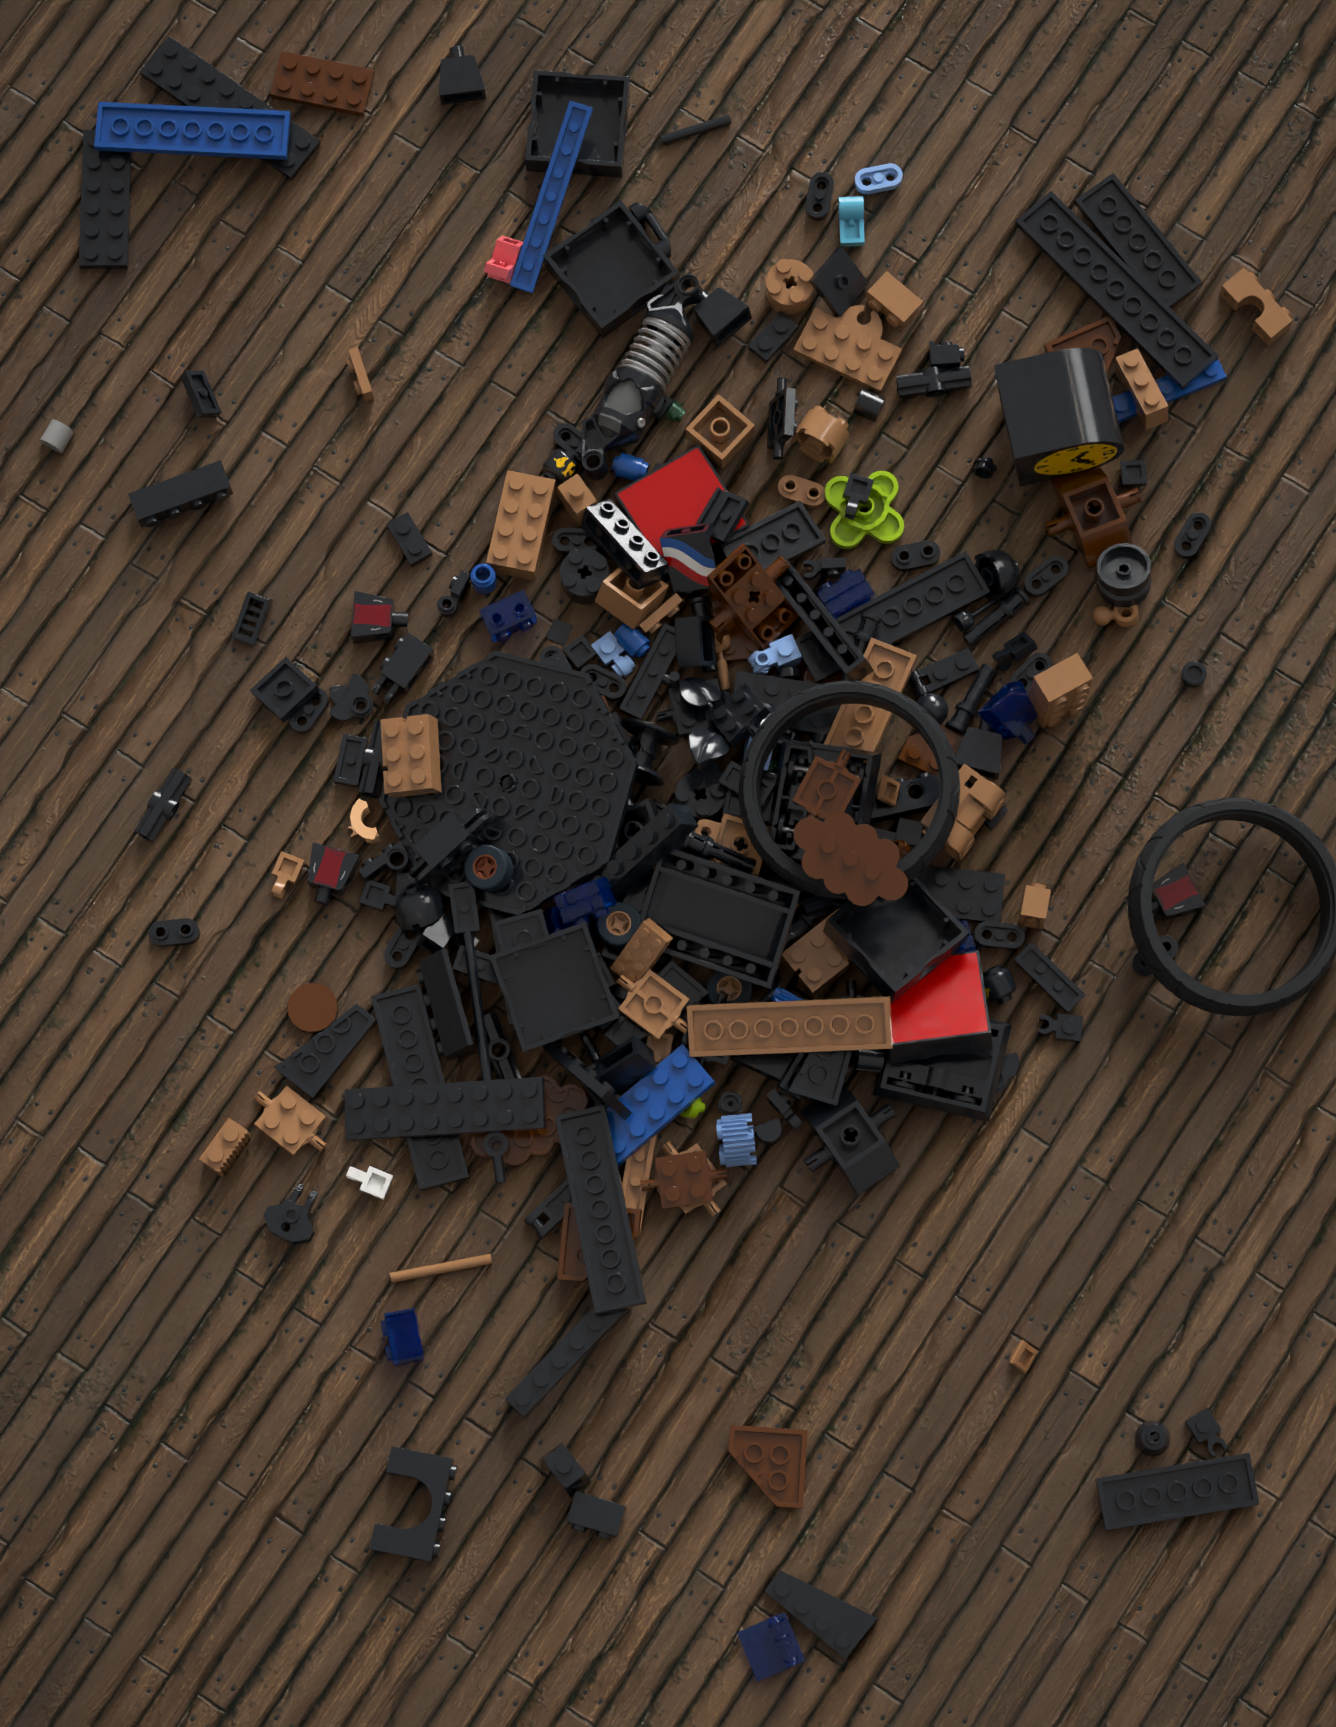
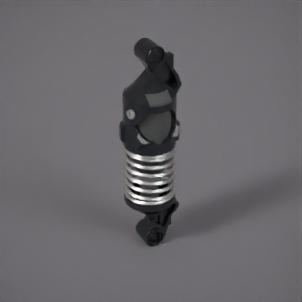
M687 274L677 279L671 285L666 284L660 295L653 297L647 302V314L642 322L643 328L638 329L639 336L634 337L635 343L630 345L631 351L625 353L627 359L621 360L622 364L618 366L616 371L610 372L604 383L605 391L590 417L583 420L582 440L576 449V453L582 456V465L592 480H601L607 475L606 453L608 451L639 442L652 416L659 413L664 403L663 396L666 391V385L670 383V377L675 375L674 370L679 367V362L683 360V354L687 352V347L694 340V333L684 312L685 307L698 303L703 296L700 283L694 275ZM695 287L692 291L686 292L688 288ZM642 332L649 333L653 336V339L646 337ZM638 340L647 342L649 346L642 345ZM594 463H600L596 468H591Z

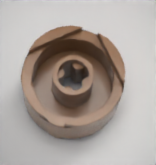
M781 259L769 270L766 278V297L773 310L778 313L781 311L785 315L791 316L805 311L811 305L814 298V288L809 280L813 276V271L806 264L798 260Z
M815 406L814 409L807 411L798 425L795 435L792 436L794 444L798 441L801 445L799 450L811 459L822 463L827 459L829 463H833L849 438L847 430L849 425L844 419L835 418L828 414L823 407Z

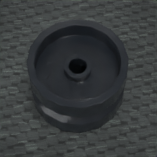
M1119 543L1108 547L1101 553L1097 560V589L1101 598L1108 604L1116 607H1131L1147 598L1151 590V561L1148 554L1141 547L1130 543Z

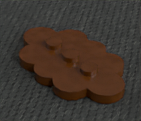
M843 812L830 814L824 822L815 818H805L800 820L795 826L794 840L800 848L805 850L802 858L804 872L811 878L823 879L826 888L830 892L835 894L846 893L848 899L858 906H867L873 903L878 896L886 900H897L906 893L908 879L905 873L896 867L900 859V851L897 845L888 839H878L876 830L872 826L867 824L856 825L853 818Z
M539 1076L543 1077L545 1082L546 1129L502 1131L501 1133L507 1137L509 1143L508 1151L503 1156V1162L509 1166H520L527 1162L531 1155L537 1157L546 1156L553 1149L554 1143L560 1144L555 1116L587 1108L588 1097L582 1087L577 1084L559 1087L555 1079L549 1076ZM489 1132L472 1133L470 1143L472 1150L482 1158H491L483 1148V1140ZM499 1141L492 1142V1149L498 1150L501 1147V1143Z

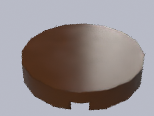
M308 983L298 987L290 996L287 1005L288 1015L292 1023L299 1030L310 1034L321 1033L336 1020L338 1014V1003L333 992L325 985L318 983Z

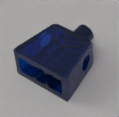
M1021 681L1006 683L977 712L996 733L1002 735L1004 740L1018 737L1023 744H1026L1035 737L1029 725L1037 718V712Z

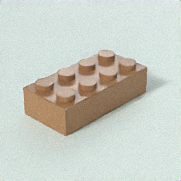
M649 918L642 922L610 968L620 977L624 975L635 983L642 979L649 969H652L673 938Z

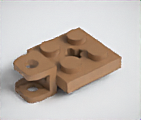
M724 813L721 823L707 819L698 821L699 826L694 832L702 835L701 831H705L714 839V842L747 857L756 859L752 873L759 875L763 859L753 847L742 818ZM740 838L744 839V844L747 845V849H742V851H738L737 847L734 846V841L738 842ZM712 857L710 858L711 860H714V861L723 863V862H721V861H719V860H716V859H714V858H712Z

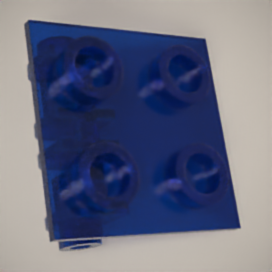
M785 1612L737 1632L757 1682L805 1661Z

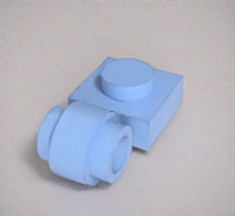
M609 631L591 646L597 652V657L606 667L613 662L614 665L611 666L613 672L621 677H626L633 672L635 664L628 655L621 656L625 653V650L616 642L617 639Z

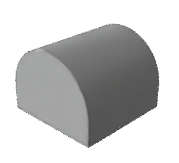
M52 419L42 435L40 443L62 454L74 433L65 424Z

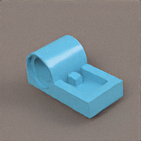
M863 196L839 197L840 247L864 246Z

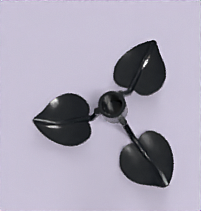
M699 677L684 678L681 680L679 688L681 698L688 705L694 707H704L707 705L709 709L708 729L697 728L689 735V748L693 759L697 765H700L710 760L722 758L729 752V742L717 727L713 728V721L710 719L713 715L712 703L720 701L721 693L718 687L709 680ZM762 701L771 713L778 708L769 702ZM766 716L761 721L760 725L757 727L758 729L762 725V723L767 719L768 716Z

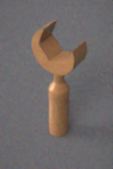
M715 632V647L719 657L717 667L720 689L728 690L730 689V682L723 651L729 648L731 640L729 634L723 636L722 644H720L716 640Z

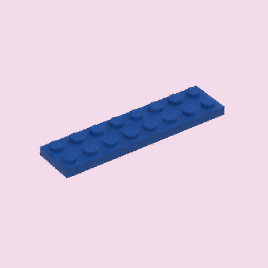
M98 102L94 148L97 151L287 160L291 113L290 111Z

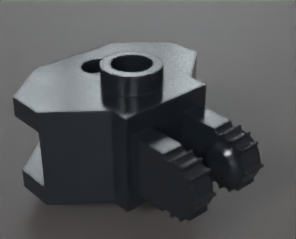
M300 1183L297 1184L289 1200L286 1199L282 1204L268 1206L263 1215L271 1233L293 1245L309 1243L315 1235V1230L309 1218L311 1216L310 1210L317 1199L318 1193L312 1191L308 1195L303 1207L296 1204L304 1189V1185ZM290 1226V1230L284 1232V1228Z

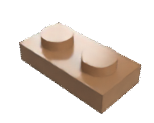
M358 347L350 349V358L346 359L350 373L355 372L358 379L353 381L357 395L362 394L365 402L373 400L372 389Z
M675 593L637 628L643 634L647 631L652 634L662 625L660 620L665 615L670 618L681 609L678 604L683 600Z

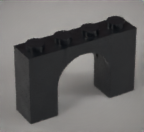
M394 1446L391 1447L386 1472L392 1475L416 1479L424 1483L430 1491L432 1507L426 1520L414 1528L402 1529L375 1523L370 1550L433 1563L434 1557L438 1558L441 1543L437 1542L439 1532H444L447 1518L443 1516L444 1506L449 1507L452 1491H448L450 1480H455L457 1465H453V1458Z

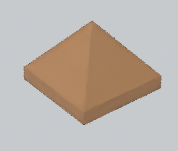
M882 775L876 789L877 799L895 807L900 783L886 775Z
M1021 1340L1011 1351L1010 1363L1026 1374L1038 1351L1024 1340Z

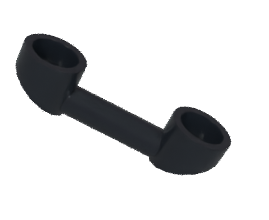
M637 202L628 206L629 211L638 222L646 220L659 239V242L655 245L669 259L671 257L669 236H667L654 217L652 211L645 205Z

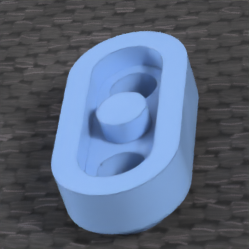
M892 163L864 168L858 171L855 176V187L862 194L893 190L900 186L903 173L899 166ZM893 176L894 180L888 181L886 177ZM869 181L871 184L869 186H865L862 182Z

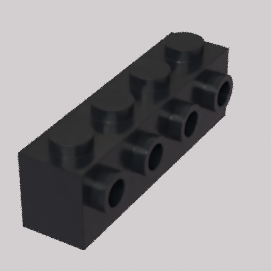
M220 460L134 491L128 495L140 526L153 527L163 519L178 518L185 511L191 509L193 511L200 510L206 504L213 501L222 502L228 499L233 494V491Z
M610 499L586 507L581 525L639 590L663 580L668 566L667 561Z

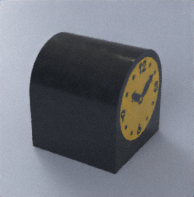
M1071 348L994 365L999 397L1019 486L1092 470L1112 462L1124 452L1125 448L1102 352L1091 348Z

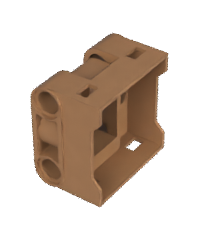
M966 764L959 770L960 801L958 813L948 840L942 848L948 855L959 862L973 846L975 841L974 835L986 818L992 820L1005 803V792ZM970 781L974 785L967 788L965 783ZM938 799L920 821V824L926 828L922 831L923 835L929 829L934 818Z

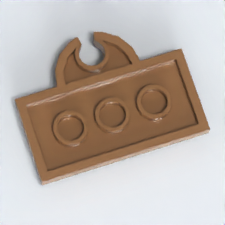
M851 306L841 317L837 318L815 308L793 349V353L881 394L902 353V349L881 339L883 327L878 314L873 310L870 314V323L861 325L858 323L857 318L864 314L865 306Z

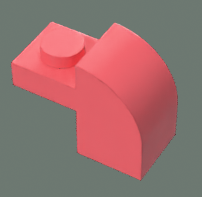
M503 235L498 238L492 259L485 265L484 272L488 273L487 277L510 284L523 242Z

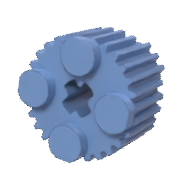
M752 1113L721 1116V1119L717 1120L718 1140L723 1139V1144L719 1145L721 1165L726 1164V1167L757 1164L756 1155L751 1156V1153L755 1152L753 1125L748 1126V1122H752Z

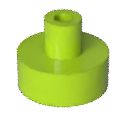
M699 1097L680 1115L685 1118L694 1119L698 1116L699 1112H704L705 1104L701 1102Z

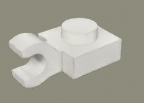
M350 1166L346 1174L347 1178L362 1183L360 1191L384 1200L393 1179V1175L369 1166L367 1173Z

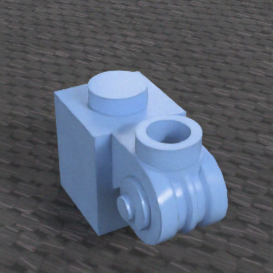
M791 634L769 643V648L766 650L754 651L748 658V661L751 663L755 674L765 675L771 669L770 667L773 666L778 669L800 664L802 656Z

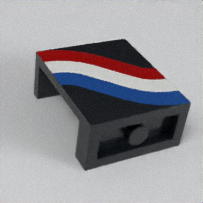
M712 522L666 529L659 538L664 558L668 563L667 569L674 593L683 592V594L687 595L700 589L711 591L707 576L717 567L710 542V537L715 532Z

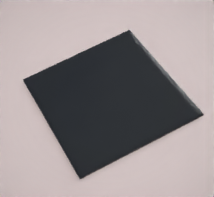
M554 619L546 638L565 645L573 625Z

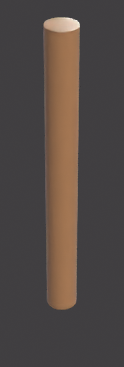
M491 1254L412 1268L390 1273L391 1282L394 1283L492 1264Z

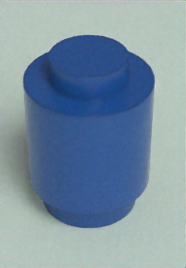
M621 453L620 457L615 456L612 470L615 471V476L634 482L648 474L650 463L645 462V459Z
M479 564L472 569L471 581L474 590L480 594L491 593L497 584L494 569L488 564Z
M624 623L614 634L617 638L616 642L633 659L636 657L642 658L650 650V640L637 627L633 630Z

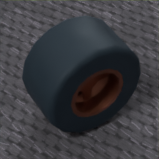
M481 845L474 848L468 854L464 862V873L472 886L485 892H496L503 889L510 882L513 875V864L505 851L492 845Z

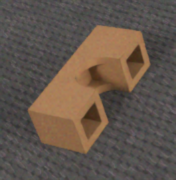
M1243 268L1222 285L1219 295L1235 312L1247 304L1254 305L1260 310L1261 316L1254 321L1252 330L1267 346L1290 329L1293 321L1290 312L1285 307H1280L1277 304L1274 295L1269 290L1262 288L1258 278L1252 272L1248 273Z
M1135 349L1115 357V374L1125 392L1131 391L1135 401V411L1145 430L1168 422L1169 406L1139 350Z

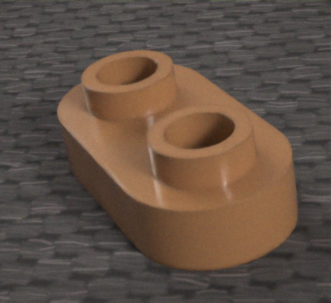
M786 475L778 483V493L786 501L792 503L801 501L804 507L811 509L819 508L825 502V489L819 483L794 475ZM791 483L795 488L789 490L786 488V485ZM811 491H816L818 495L816 497H811L809 493Z

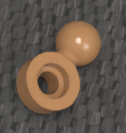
M1137 605L1131 607L1115 606L1114 610L1107 606H1098L1093 612V619L1099 625H1107L1111 620L1115 619L1118 625L1129 627L1134 625L1139 618Z

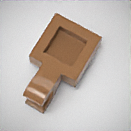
M281 851L271 873L273 877L277 878L271 891L273 893L272 896L282 899L288 883L296 885L305 865V860Z

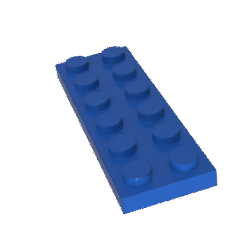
M683 1044L659 1063L655 1070L645 1075L618 1099L632 1112L626 1120L619 1116L612 1108L608 1107L606 1109L618 1167L716 1084L694 1057H690L688 1049Z

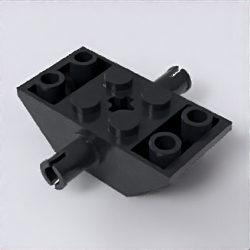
M843 1085L837 1106L816 1101L800 1111L822 1144L821 1149L803 1159L812 1173L830 1160L834 1161L856 1194L860 1195L900 1167L878 1129L897 1116L895 1111L891 1110L889 1103H886L883 1107L869 1115ZM845 1134H855L854 1142L845 1141Z

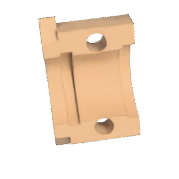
M358 799L353 805L350 814L352 826L348 827V829L353 830L351 837L359 835L370 844L380 842L376 827L369 828L363 824V820L370 813L366 801Z

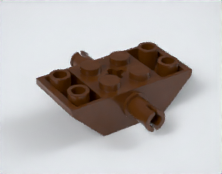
M1100 467L1055 478L1050 481L1064 516L1044 523L1046 531L1049 530L1047 534L1049 537H1052L1066 530L1072 531L1088 569L1097 566L1098 558L1108 547L1119 543L1133 544L1128 523L1122 509L1142 502L1140 494L1137 495L1139 492L1137 488L1116 495L1108 476ZM1092 509V511L1097 512V514H1091L1089 510Z
M742 543L707 576L711 592L723 606V609L708 621L709 626L712 625L711 628L719 634L733 620L757 645L765 649L769 643L773 642L799 617L775 582L777 578L790 568L787 561L782 556H778L764 570L748 547Z

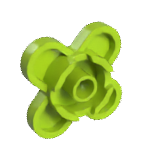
M877 471L868 477L874 480V484L867 505L859 503L854 520L844 518L849 500L843 498V493L849 477L837 476L827 483L825 487V500L831 508L839 513L830 528L831 540L836 546L842 549H852L859 545L866 535H870L883 544H892L901 538L904 531L903 518L898 512L889 507L898 494V481L893 474L887 471ZM865 508L868 512H861L860 510Z

